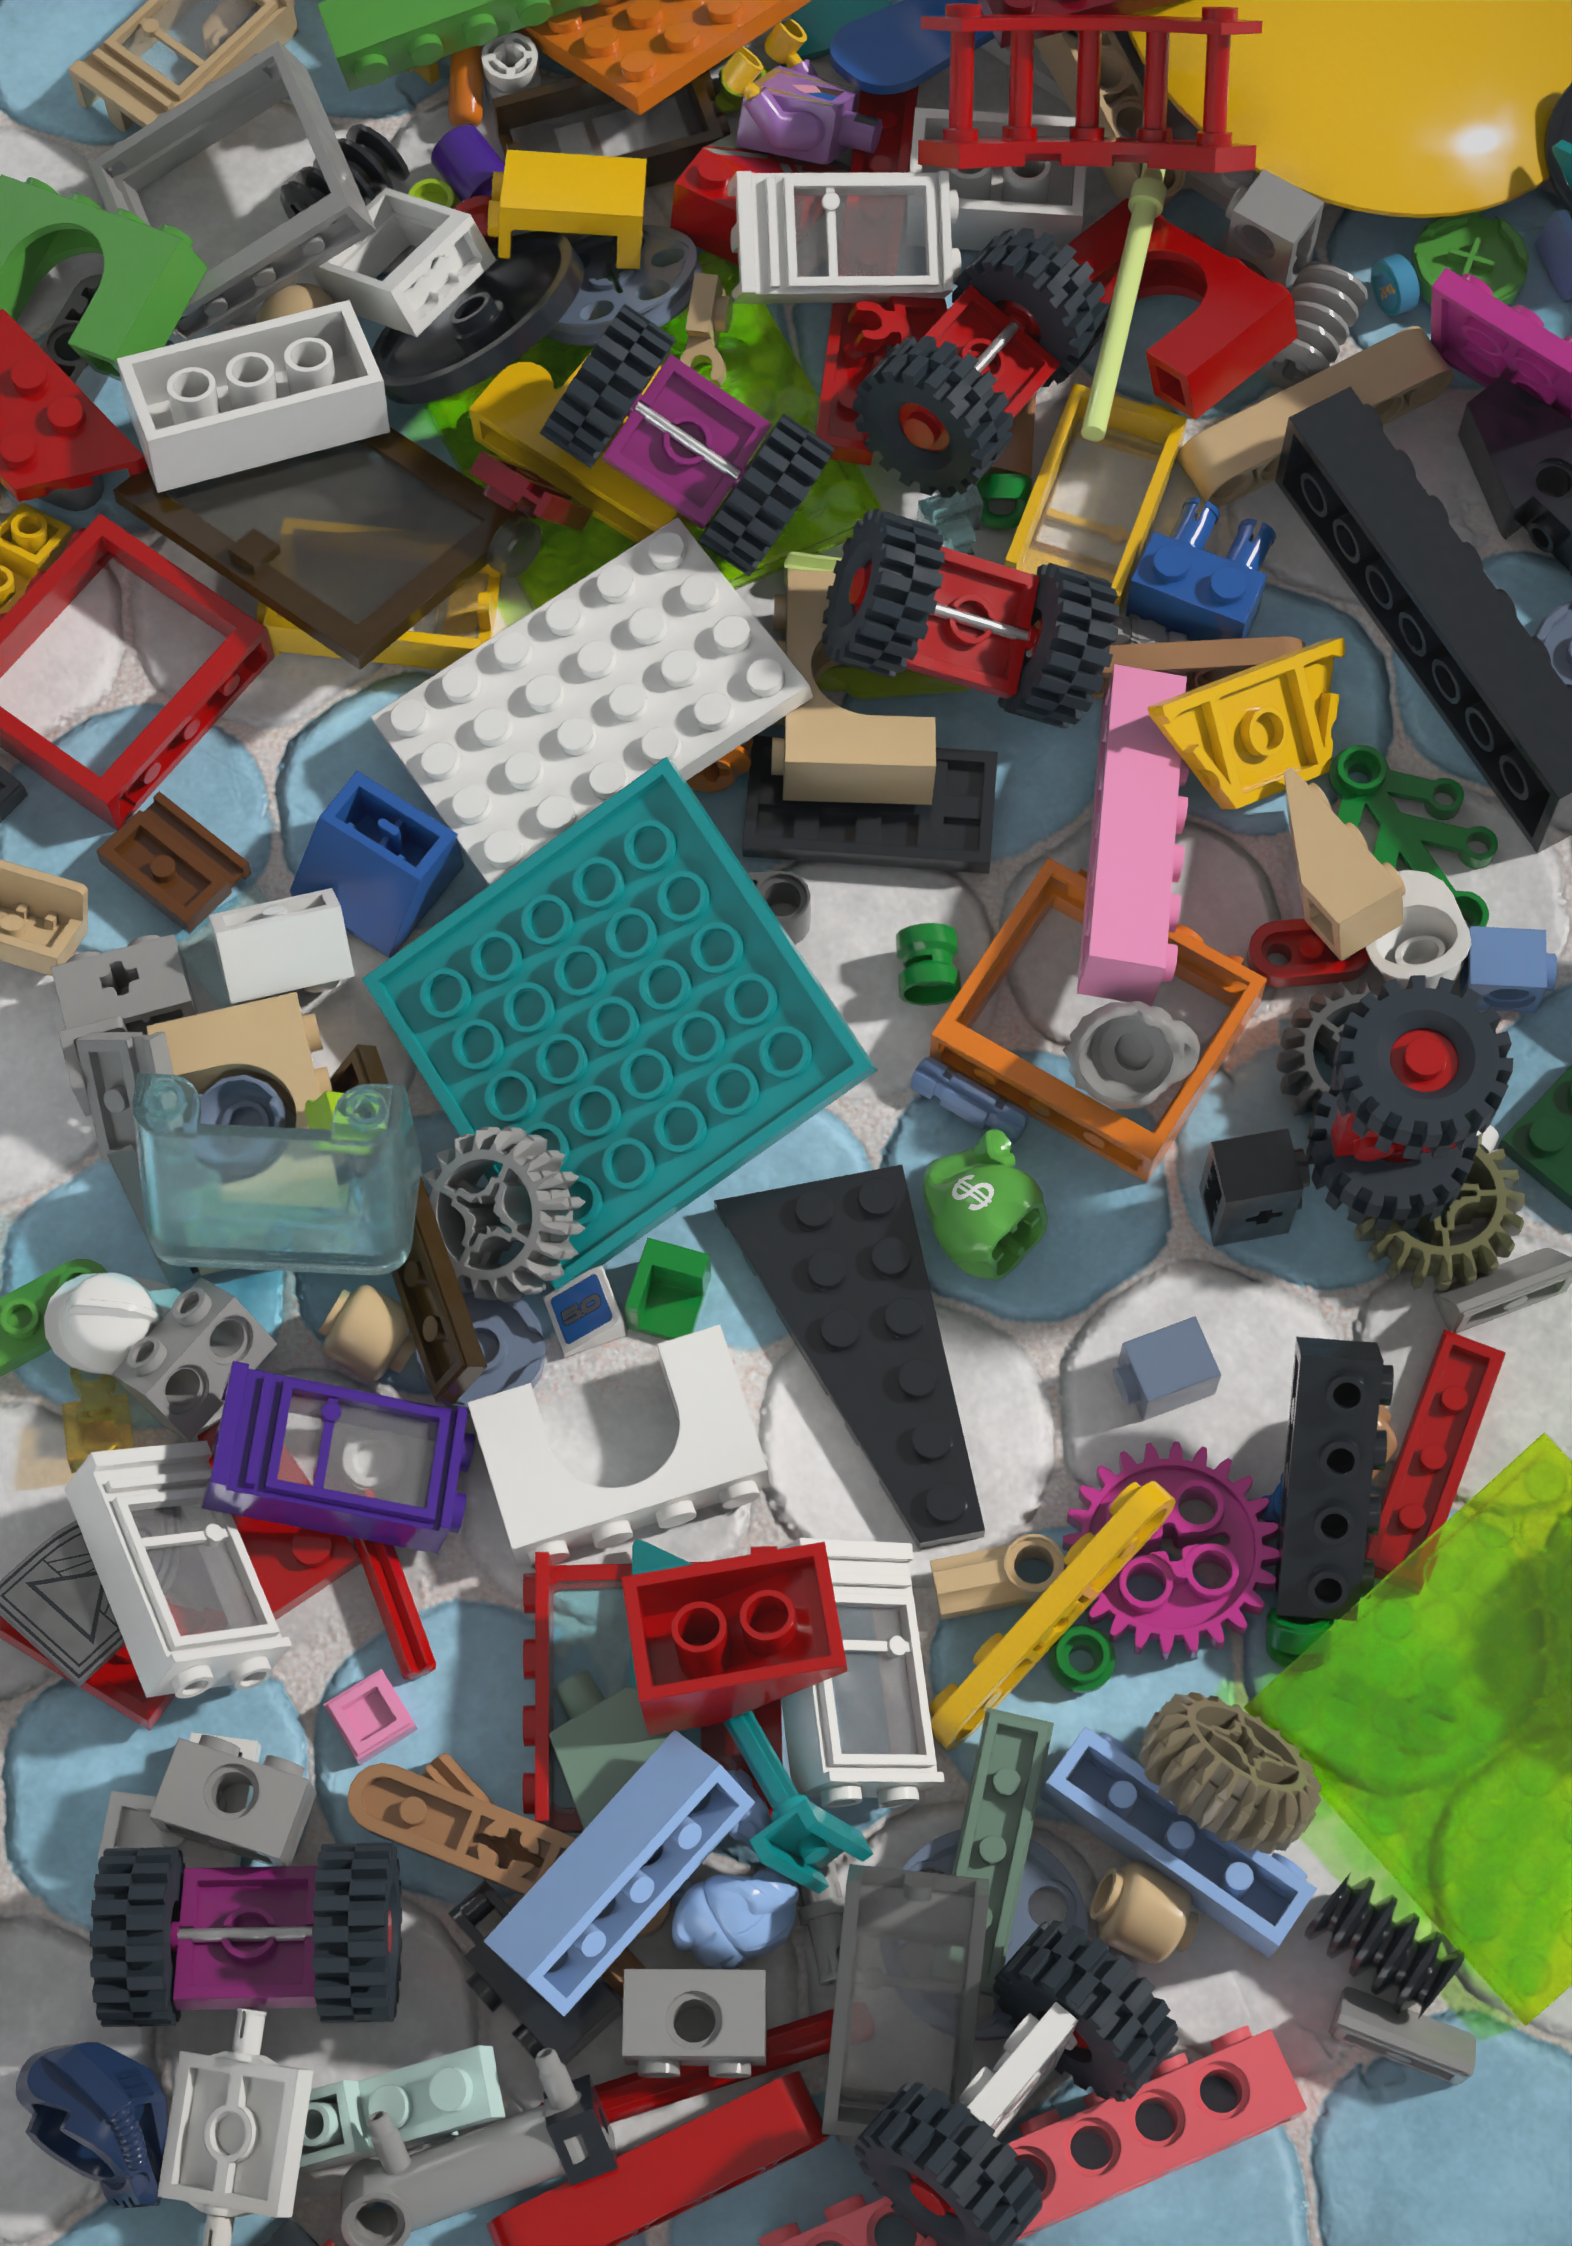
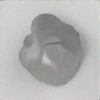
M1132 1001L1125 1004L1110 1002L1083 1016L1077 1027L1069 1035L1071 1043L1062 1049L1068 1057L1070 1063L1069 1072L1075 1080V1088L1085 1090L1091 1097L1110 1108L1140 1109L1153 1104L1161 1093L1167 1091L1170 1085L1185 1079L1194 1070L1199 1059L1200 1044L1197 1034L1183 1021L1173 1020L1171 1015L1161 1007L1148 1006L1141 1001Z

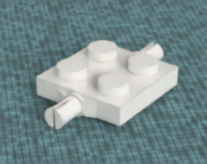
M237 2008L238 2014L232 2051H223L213 2055L180 2051L157 2197L188 2202L198 2211L207 2214L202 2246H231L235 2217L258 2214L275 2218H290L293 2214L314 2070L282 2066L267 2056L260 2055L265 2016H267L266 2011Z

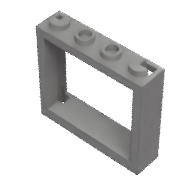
M279 41L262 52L255 53L248 61L220 79L208 83L201 91L175 108L160 114L153 122L125 140L114 144V147L88 163L106 210L115 213L117 208L125 209L141 218L148 226H151L139 198V191L286 97L290 96L331 193L206 271L169 338L174 344L212 334L376 231L307 68Z

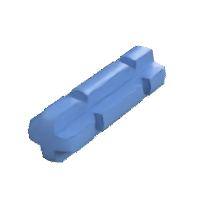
M925 1057L918 1064L911 1077V1087L914 1091L930 1100L935 1096L941 1099L940 1106L981 1129L989 1126L991 1129L1002 1131L1012 1142V1145L1020 1139L1028 1125L1029 1115L1027 1111L1009 1101L1005 1105L998 1102L1000 1099L999 1095L958 1072H955L953 1076L948 1074L947 1070L949 1067L932 1057Z

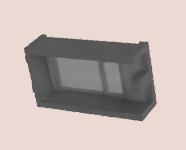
M849 1864L822 2134L836 2135L838 2142L855 2147V2140L900 2087L907 2082L911 2085L915 2082L923 2083L930 2092L936 2088L946 2093L949 2102L953 2105L958 2102L961 2094L971 2081L989 1903V1879Z

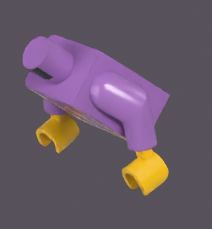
M788 19L784 24L777 23L766 37L764 43L767 55L776 62L785 64L787 68L777 66L753 82L764 68L760 60L745 47H740L727 61L723 68V81L734 92L743 94L735 146L819 164L831 163L849 148L868 153L876 151L882 132V119L857 113L859 92L856 89L819 78L809 59L803 61L797 51L807 40V35L796 21Z

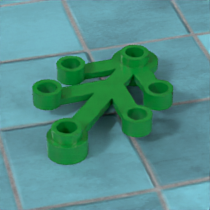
M1368 745L1351 746L1338 753L1331 763L1328 774L1331 789L1341 799L1337 817L1344 824L1350 822L1358 828L1365 807L1379 826L1373 856L1381 864L1388 862L1395 868L1399 855L1408 870L1427 872L1442 880L1453 893L1464 920L1470 926L1486 927L1489 920V910L1485 901L1473 892L1456 891L1424 845L1458 853V857L1464 865L1473 869H1481L1487 867L1494 859L1498 848L1496 835L1490 829L1482 826H1474L1467 829L1401 813L1391 798L1396 797L1424 803L1426 812L1434 819L1450 820L1459 813L1464 800V791L1461 785L1450 778H1439L1434 781L1390 770L1384 756L1377 749ZM1359 772L1366 775L1369 782L1357 783L1351 780L1348 775ZM1438 793L1448 794L1453 798L1454 803L1451 805L1439 804L1434 799V795ZM1472 841H1479L1487 847L1488 852L1483 854L1474 853L1467 844Z

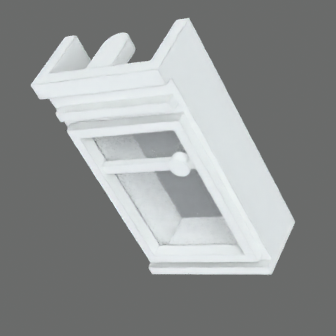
M949 170L910 173H752V171H736L727 184L728 196H736L737 223L731 230L732 253H738L739 284L732 291V304L858 303L861 301L876 303L888 302L891 296L945 299L954 290L953 285H956L955 282L961 274V254L958 248H952L951 225H956L958 221L959 197L956 189H949Z
M207 1441L91 1452L64 1488L146 1698L174 1693L177 1698H190L205 1692L209 1688L234 1685V1688L238 1690L255 1687L270 1678L273 1673V1667L292 1646L289 1637L282 1638L278 1625L232 1515L201 1508L203 1496L212 1472L208 1461L212 1456V1452Z
M798 1538L779 1549L825 1541L848 1671L781 1698L791 1781L800 1795L821 1797V1805L825 1808L856 1805L863 1801L862 1798H878V1805L881 1808H897L916 1804L919 1802V1792L943 1783L944 1774L943 1772H937L923 1661L908 1563L914 1560L912 1543Z

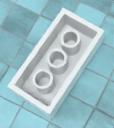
M350 300L117 358L127 411L158 493L390 432L384 380Z

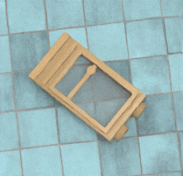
M148 0L83 62L76 60L68 68L78 103L85 109H88L101 97L104 99L110 121L118 130L125 132L133 125V121L144 128L160 114L175 108L201 91L208 83L220 79L248 61L255 53L262 52L277 41L285 46L299 32L294 11L295 2L294 0Z

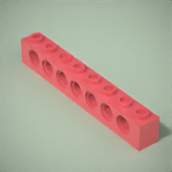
M1243 2026L1211 2041L1210 2044L1214 2051L1212 2055L1189 2064L1185 2053L1166 2059L1149 2077L1151 2081L1143 2084L1138 2092L1131 2099L1127 2098L1125 2102H1116L1112 2095L1106 2100L1092 2092L1082 2098L1087 2109L1061 2120L1057 2109H1053L1020 2124L1018 2127L1022 2137L1008 2144L1018 2154L1015 2161L1028 2160L1039 2166L1044 2174L1045 2187L1041 2192L1042 2197L1039 2200L1043 2203L1042 2209L1016 2241L1300 2117L1307 2110V2107L1272 2030L1269 2029L1253 2036L1249 2026ZM1217 2076L1230 2082L1236 2092L1235 2108L1225 2113L1209 2109L1203 2103L1200 2096L1202 2080ZM1147 2104L1163 2107L1170 2114L1173 2122L1171 2136L1162 2141H1152L1144 2137L1136 2126L1135 2115L1137 2109ZM1083 2132H1092L1102 2137L1109 2149L1107 2164L1094 2170L1081 2167L1071 2154L1070 2145L1072 2138ZM858 2194L823 2210L827 2222L801 2233L797 2222L767 2233L757 2240L760 2246H878L874 2238L876 2226L887 2217L900 2216L891 2208L893 2202L887 2196L867 2205L863 2194ZM906 2216L902 2217L903 2219L907 2220L914 2229L915 2224ZM915 2231L916 2241L914 2246H937L936 2241L929 2235L925 2239Z

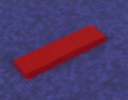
M1445 1329L1443 1330L1381 1500L1378 1535H1369L1366 1542L1364 1558L1374 1559V1578L1418 1595L1421 1593L1506 1352Z

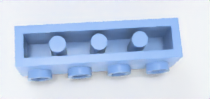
M1085 1726L1046 1781L1042 1799L1131 1862L1140 1861L1185 1888L1192 1895L1193 1906L1270 1959L1317 1890L1316 1887L1306 1881L1308 1878L1307 1874L1294 1862L1278 1853H1272L1270 1856L1267 1853L1259 1852L1256 1848H1253L1251 1851L1242 1850L1234 1841L1221 1842L1215 1833L1205 1828L1199 1830L1195 1821L1187 1815H1178V1808L1171 1801L1160 1797L1158 1794L1159 1786L1149 1782L1144 1774L1146 1768L1133 1760L1135 1755L1126 1745L1107 1733L1097 1735Z
M674 1730L489 1934L484 1942L559 2013L565 2016L755 1804V1801L717 1761Z

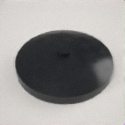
M545 231L528 232L513 236L510 259L498 258V242L494 243L489 248L496 261L418 337L386 326L372 349V354L384 380L385 395L396 403L411 405L443 399L484 381L533 347L566 313L582 285L584 277L583 263L568 239L562 234Z

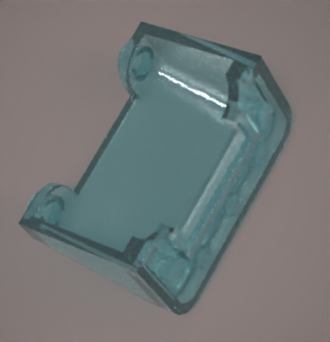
M137 1073L132 1104L146 1232L156 1256L165 1263L186 1267L382 1275L400 1268L408 1259L412 1247L422 1157L405 1085L363 1084L346 1091L337 1101L333 1114L332 1128L327 1130L200 1124L202 1113L201 1100L192 1083L183 1077L171 1074Z

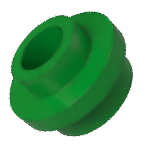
M1087 1625L1069 1627L1049 1649L1048 1666L1055 1681L1063 1688L1075 1693H1089L1104 1686L1112 1676L1116 1662L1115 1650L1109 1638L1100 1630ZM1077 1650L1086 1651L1092 1656L1094 1665L1089 1670L1078 1671L1071 1666L1069 1655Z

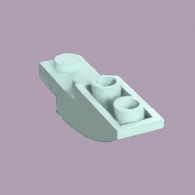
M478 2045L359 2081L342 2080L311 2089L299 2174L378 2156L371 2141L372 2134L367 2124L369 2117L378 2111L388 2113L392 2124L397 2127L406 2149L459 2135V2130L505 2118L493 2046Z

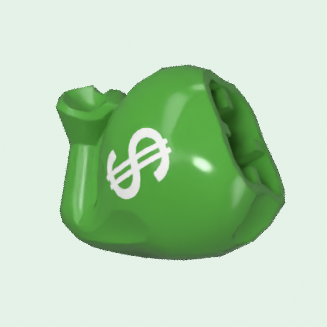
M998 1129L987 1131L973 1148L933 1160L926 1168L922 1184L923 1197L930 1224L939 1245L949 1260L966 1274L980 1279L995 1281L1006 1277L1017 1267L1025 1255L1040 1242L1048 1224L1042 1190L1031 1176L1020 1169L1014 1168L1016 1164L1014 1154L1010 1153L1012 1142Z

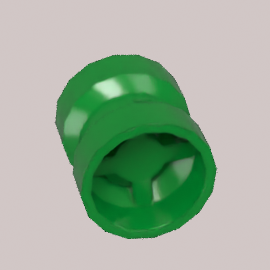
M921 923L900 930L896 934L895 939L896 955L903 962L904 968L898 975L899 998L909 1004L921 1006L939 1005L954 1000L961 990L960 972L953 966V958L958 954L957 931L953 927L938 923Z

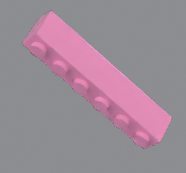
M1117 664L1113 666L1101 710L1077 994L1124 1002L1141 1001L1148 1006H1153L1161 982H1172L1176 968L1178 946L1168 944V932L1174 933L1180 915L1181 895L1172 894L1171 890L1172 882L1178 883L1185 854V847L1175 844V834H1182L1188 808V798L1178 796L1179 786H1185L1190 768L1151 719L1147 707L1185 693L1186 676Z

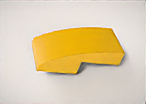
M24 502L0 525V614L7 613L25 594L29 582L38 572L47 570L61 556L73 535L71 526Z

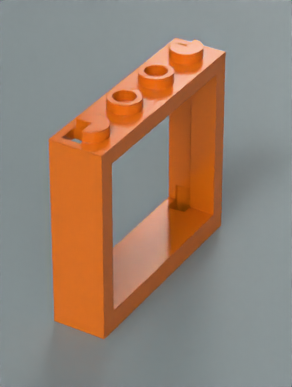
M1048 857L931 1033L929 1057L948 1066V1069L952 1072H958L999 1095L1001 1100L1009 1101L1027 1111L1029 1116L1147 1183L1259 1007L1267 978L1243 966L1244 958L1237 955L1225 956L1207 946L1195 931L1184 925L1177 924L1174 933L1168 932V944L1178 946L1174 976L1230 1006L1231 1009L1201 1054L1196 1067L1182 1084L1153 1132L1145 1129L971 1030L1051 907L1083 924L1087 871L1081 868L1076 873Z

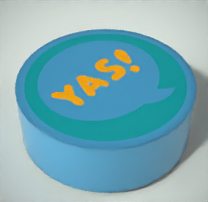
M1394 254L1376 260L1371 268V285L1375 299L1382 311L1390 317H1395L1414 310L1419 301L1420 289L1417 275L1411 263L1400 254Z

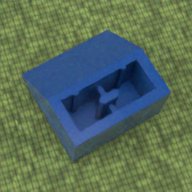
M356 771L320 815L290 888V894L293 897L332 888L341 905L346 931L387 958H391L464 867L460 844L457 840L458 834L359 771Z

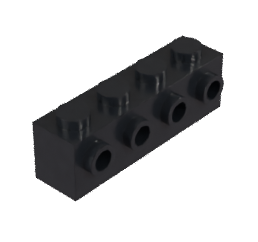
M1296 1337L1277 1550H1279L1281 1556L1279 1562H1276L1274 1577L1277 1579L1273 1588V1597L1277 1615L1358 1621L1360 1598H1372L1375 1565L1374 1559L1364 1558L1367 1534L1378 1535L1381 1517V1497L1378 1494H1371L1373 1470L1384 1471L1387 1457V1431L1377 1430L1379 1405H1391L1394 1384L1393 1365H1383L1384 1361L1377 1342Z

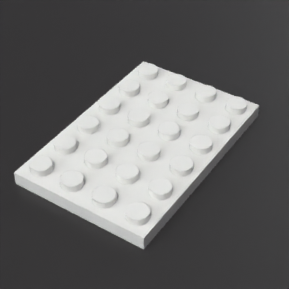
M677 517L372 715L371 718L378 731L446 827L458 834L457 840L461 848L487 885L490 886L665 757L674 762L687 781L812 699L813 695L810 685Z

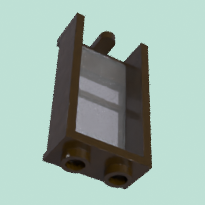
M709 70L640 116L580 76L492 99L496 134L505 160L507 150L647 159L645 188L677 180L703 147L731 134L725 113L723 111L715 113L711 101L715 100V92Z

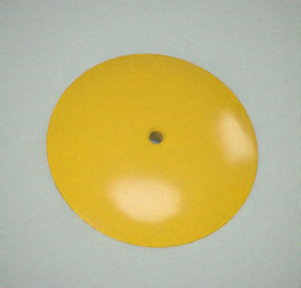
M1181 0L1129 14L1202 18V7H1237L1238 19L1263 21L1262 33L1231 35L1227 131L1233 133L1232 143L1256 145L1254 171L1260 174L1265 169L1325 203L1354 211L1392 217H1449L1483 211L1510 202L1534 190L1549 179L1544 151L1547 123L1557 100L1572 82V0ZM1128 31L1138 55L1145 65L1146 32ZM1170 33L1168 99L1199 131H1203L1207 34Z

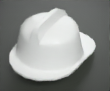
M1414 870L1397 871L1406 889L1405 895L1402 896L1404 924L1365 947L1372 964L1378 969L1386 982L1397 979L1401 990L1406 989L1410 976L1426 975V988L1436 989L1440 977L1455 981L1461 972L1464 959L1472 943L1469 928L1453 893L1442 880L1427 872Z
M116 1272L82 1274L63 1283L50 1298L44 1315L45 1337L54 1354L70 1367L89 1373L112 1375L127 1358L133 1345L145 1338L172 1309L173 1303L182 1293L176 1288H170L169 1285L155 1280L126 1276Z

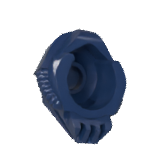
M98 2042L54 2046L32 2055L22 2066L16 2081L17 2100L33 2115L26 2129V2134L41 2150L61 2164L84 2177L99 2181L104 2196L112 2206H121V2208L159 2206L162 2197H157V2184L160 2181L167 2136L166 2098L151 2069Z

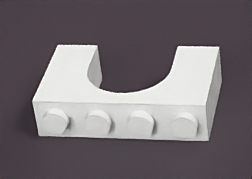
M720 1325L657 1344L660 1366L680 1425L679 1435L675 1448L665 1464L649 1478L630 1486L605 1488L591 1485L574 1477L561 1465L549 1443L531 1383L467 1402L517 1566L530 1563L531 1567L535 1568V1552H549L552 1565H555L569 1557L568 1550L594 1543L596 1548L616 1546L632 1538V1530L658 1523L659 1528L676 1527L693 1520L697 1516L696 1510L721 1503L725 1509L740 1507L756 1500L760 1496V1490L769 1488L768 1467Z

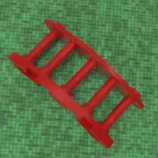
M951 3L945 4L944 16H921L920 29L951 31L949 127L943 128L942 139L918 140V165L970 169L1025 166V161H1058L1059 166L1112 167L1114 162L1147 163V168L1207 173L1255 170L1256 145L1232 143L1233 133L1227 131L1231 35L1262 33L1263 21L1238 19L1237 7H1202V18L1084 14L981 15L982 4ZM1035 30H1078L1075 126H1069V136H1038V127L1032 126ZM975 31H1011L1008 125L1002 126V137H978V128H973ZM1102 31L1146 32L1143 126L1136 128V138L1104 137L1105 127L1099 126ZM1170 33L1207 34L1203 131L1196 132V141L1172 139V128H1166Z

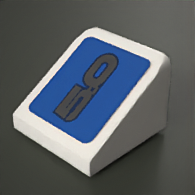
M602 1265L574 1278L559 1291L554 1290L543 1296L564 1357L626 1336L621 1313Z

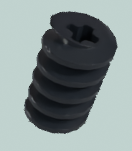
M362 124L353 125L348 130L346 139H337L366 206L375 199V195L371 190L372 186L380 193L385 188L393 190L392 182L387 175L388 172L400 181H405L409 177L408 166L399 152L383 135L372 128ZM316 158L313 161V167H303L296 176L297 182L294 180L287 181L279 191L280 201L289 219L331 193Z
M1350 1872L1306 1927L1304 1936L1310 1941L1330 1931L1332 1936L1326 1955L1333 1959L1349 1949L1353 1950L1354 1955L1348 1973L1356 1977L1371 1967L1375 1968L1377 1971L1371 1992L1378 1995L1395 1985L1399 1990L1393 2010L1399 2014L1418 2004L1421 2006L1419 2019L1460 1968L1464 1961L1465 1953L1458 1949L1439 1959L1437 1954L1442 1941V1935L1438 1931L1432 1932L1417 1941L1414 1937L1420 1917L1414 1912L1395 1923L1392 1918L1398 1899L1392 1894L1373 1905L1370 1899L1375 1886V1880L1369 1876L1351 1887L1348 1884Z

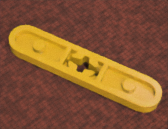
M1151 1481L1142 1487L1137 1482L1127 1486L1116 1497L1109 1508V1512L1113 1517L1096 1536L1088 1532L1070 1548L1063 1560L1067 1568L1005 1636L1001 1633H996L980 1647L972 1660L977 1667L961 1685L958 1686L956 1683H951L933 1699L929 1705V1713L932 1717V1735L947 1751L961 1745L980 1727L984 1721L987 1707L996 1709L1165 1522L1172 1512L1176 1501L1156 1481Z

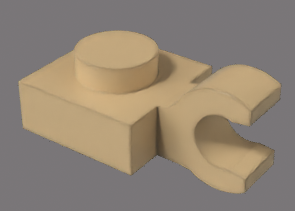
M695 272L685 329L688 334L687 345L680 357V361L692 369L699 363H710L712 365L710 379L713 384L721 387L726 379V366L718 351L720 332L728 333L731 327L733 315L732 297L726 296L718 275Z

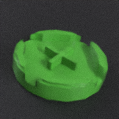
M1481 211L1436 218L1422 230L1412 253L1411 265L1418 278L1420 295L1431 306L1432 286L1444 269L1448 268L1461 277L1464 273L1478 277L1491 288L1493 297L1508 306L1512 305L1524 288L1529 264V254L1521 235L1509 222L1495 216L1494 221L1487 217H1480Z

